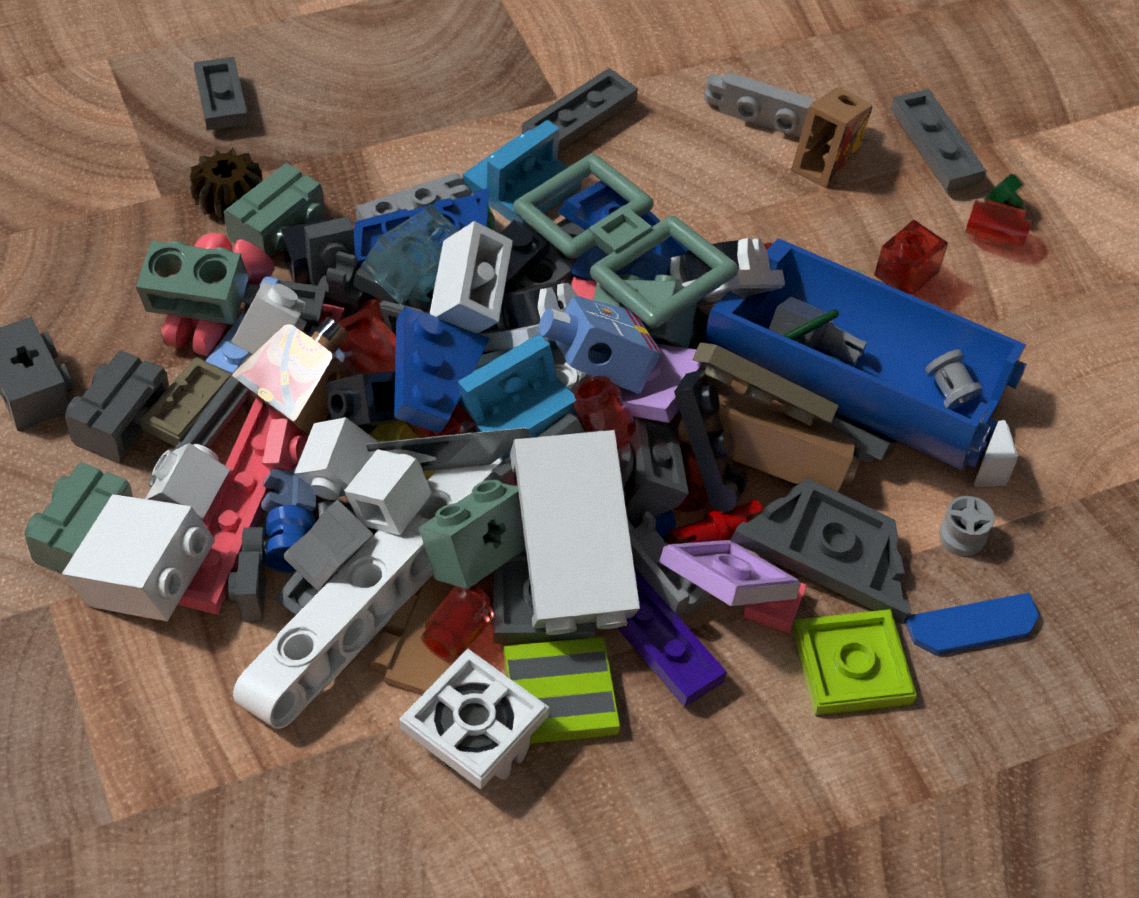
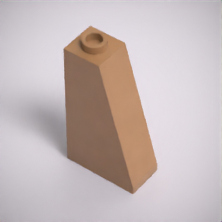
M707 377L709 385H714L718 392L720 401L718 415L722 428L728 429L731 434L734 446L732 459L734 461L795 484H800L809 478L836 492L839 491L842 483L851 484L860 461L859 458L853 456L855 438L820 420L814 419L811 426L794 420L785 415L787 406L773 400L771 406L755 401L744 395L747 386L732 380L730 386H727ZM681 417L677 429L679 440L691 444L683 418Z

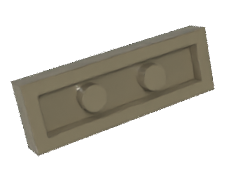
M700 342L692 359L706 366L705 375L708 378L727 386L731 385L732 380L745 385L747 389L744 395L768 406H771L773 400L787 406L785 415L811 426L814 419L831 423L839 406L718 345Z

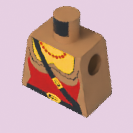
M835 88L813 102L808 109L791 170L827 188L857 154L873 108L871 103L841 88ZM831 146L830 150L825 154L823 148Z
M328 316L311 337L292 324H286L247 359L232 376L252 394L284 418H288L304 433L310 435L313 424L324 422L330 414L327 405L326 383L351 376V371L334 355L348 337L349 332Z

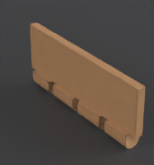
M492 573L468 589L435 580L433 574L395 612L385 625L384 629L388 633L381 634L369 662V668L376 673L385 675V683L423 695L460 657Z

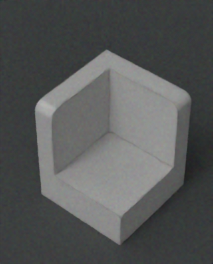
M337 499L323 512L311 530L286 551L284 559L319 591L374 534Z

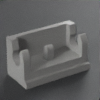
M647 511L642 517L643 521L637 528L634 529L631 523L627 521L633 564L636 570L682 620L708 603L711 596L709 592L659 562L663 547L668 546V544L655 530L657 521Z

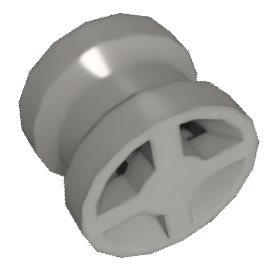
M974 496L955 498L948 505L945 519L942 521L939 530V538L943 546L951 553L959 556L978 554L984 548L988 534L992 530L995 521L993 510L985 501ZM960 525H964V526H965V530L962 529V528L960 527Z

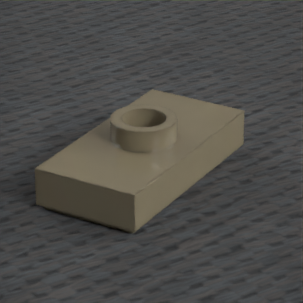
M195 357L140 419L142 430L176 447L232 374Z

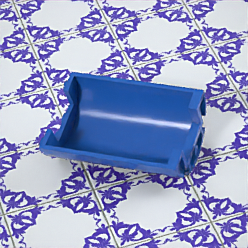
M779 238L766 251L768 253L770 270H783L785 286H782L783 288L747 296L746 298L728 291L711 309L704 343L718 345L839 405L835 413L962 471L967 465L976 468L985 447L990 444L998 420L993 419V416L1008 386L1014 389L1017 388L1027 366L1026 363L1019 361L1026 344ZM789 297H793L826 312L833 309L838 310L839 316L834 319L833 324L858 339L868 342L861 358L858 357V363L855 367H852L842 360L839 361L832 358L835 356L821 348L816 351L769 330L777 306ZM960 349L965 356L962 360L974 383L981 384L983 391L970 402L949 410L943 404L946 398L934 377L927 376L925 367L941 355Z

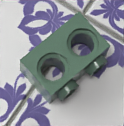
M151 241L136 289L146 312L235 325L249 278L241 253H236L222 247L214 249L193 247L180 241H171L169 243Z

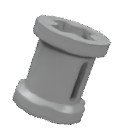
M960 349L941 355L925 367L927 376L934 377L946 398L943 404L949 410L970 402L983 391L981 384L974 383L962 360L965 356Z

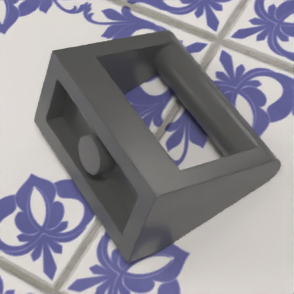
M632 416L621 432L627 437L634 452L633 472L635 487L627 497L624 487L623 494L627 521L633 527H636L643 521L642 517L645 512L649 511L654 518L678 507L689 492L677 426L667 422Z

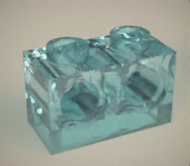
M431 205L380 236L361 267L398 304L401 305L415 294L422 298L435 286L443 241L459 230Z

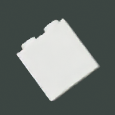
M112 494L62 575L88 607L168 621L214 544L215 539L192 506Z

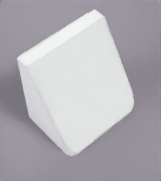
M1005 420L998 421L975 479V487L1005 486L1010 479L1018 459V454L1008 423L1006 424Z

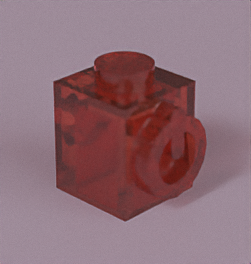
M912 220L882 245L874 276L893 288L913 295L939 273L948 242L916 220Z

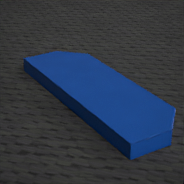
M1024 593L909 615L905 618L904 622L914 645L934 655H941L1028 638L1039 617V613L1030 593Z

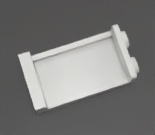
M615 430L514 439L510 458L512 472H516L534 608V615L532 616L533 628L546 627V634L558 635L576 631V624L596 622L597 629H612L627 625V618H632L640 609Z

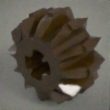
M234 148L228 153H220L215 149L212 157L200 156L198 165L191 167L190 191L195 205H200L204 215L216 213L220 220L223 219L226 209L263 181L259 163L253 162L249 153L237 155Z

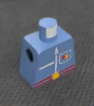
M575 296L570 299L564 312L548 308L540 319L539 334L542 337L556 341L568 365L576 370L638 394L641 393L662 354L641 320L629 309Z

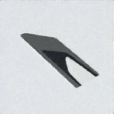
M516 428L369 443L366 447L370 458L377 449L396 454H407L417 458L423 471L490 465L511 450L514 439L528 438L530 433L528 428Z

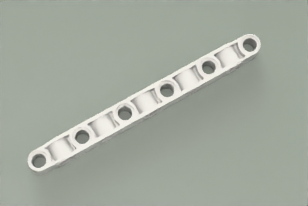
M558 348L552 354L557 378L579 399L581 413L575 416L579 420L583 412L588 408L584 394L598 378L572 368L568 365L561 350ZM510 456L503 460L498 459L490 465L437 470L427 480L432 495L402 534L396 535L379 530L243 671L234 686V701L275 729H281L289 725L388 623L395 612L433 575L418 527L434 518L435 513L440 508L457 503L471 494L473 487L487 480H497L492 470Z

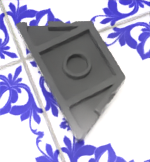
M809 478L795 486L788 496L778 498L766 506L763 512L750 522L746 523L744 521L738 525L730 540L874 611L891 609L893 619L899 623H902L910 612L909 600L903 599L900 581L904 575L902 557L896 547L899 540L896 521Z

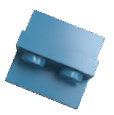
M546 120L535 129L528 130L524 134L521 133L463 173L462 179L464 184L467 185L472 194L475 191L489 188V206L510 222L515 219L528 227L529 224L514 212L513 204L523 195L568 168L567 165L557 159L560 128ZM581 181L539 206L538 209L546 214L581 188Z
M540 334L457 381L461 397L454 411L475 433L528 428L530 433L528 438H535L567 413L573 416L581 413L579 399L557 378L550 344ZM510 451L502 457H500L499 459L503 460L506 457L510 456Z

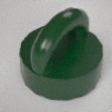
M1010 174L984 198V204L993 213L1004 206L1011 214L1022 216L1026 211V205L1017 193L1024 187V182L1016 174Z

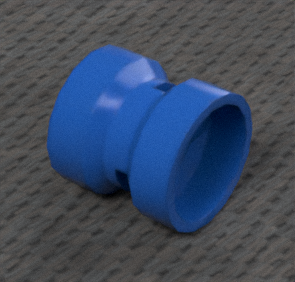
M283 505L274 508L268 513L266 533L270 539L265 544L264 560L269 568L282 573L296 572L284 559V554L293 544L309 532L316 523L315 515L310 510L296 505Z

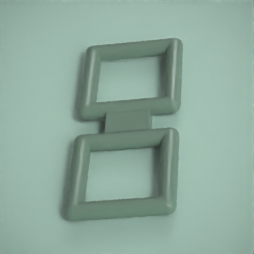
M596 154L587 155L523 195L513 204V210L519 217L568 258L575 259L596 245L608 254V256L591 267V277L651 328L660 327L734 278L738 273V266L732 259L678 217L668 216L654 226L649 225L640 218L653 208L654 201L652 197ZM590 174L595 175L629 202L575 238H572L538 209L539 206ZM672 236L709 265L712 270L655 307L615 272Z

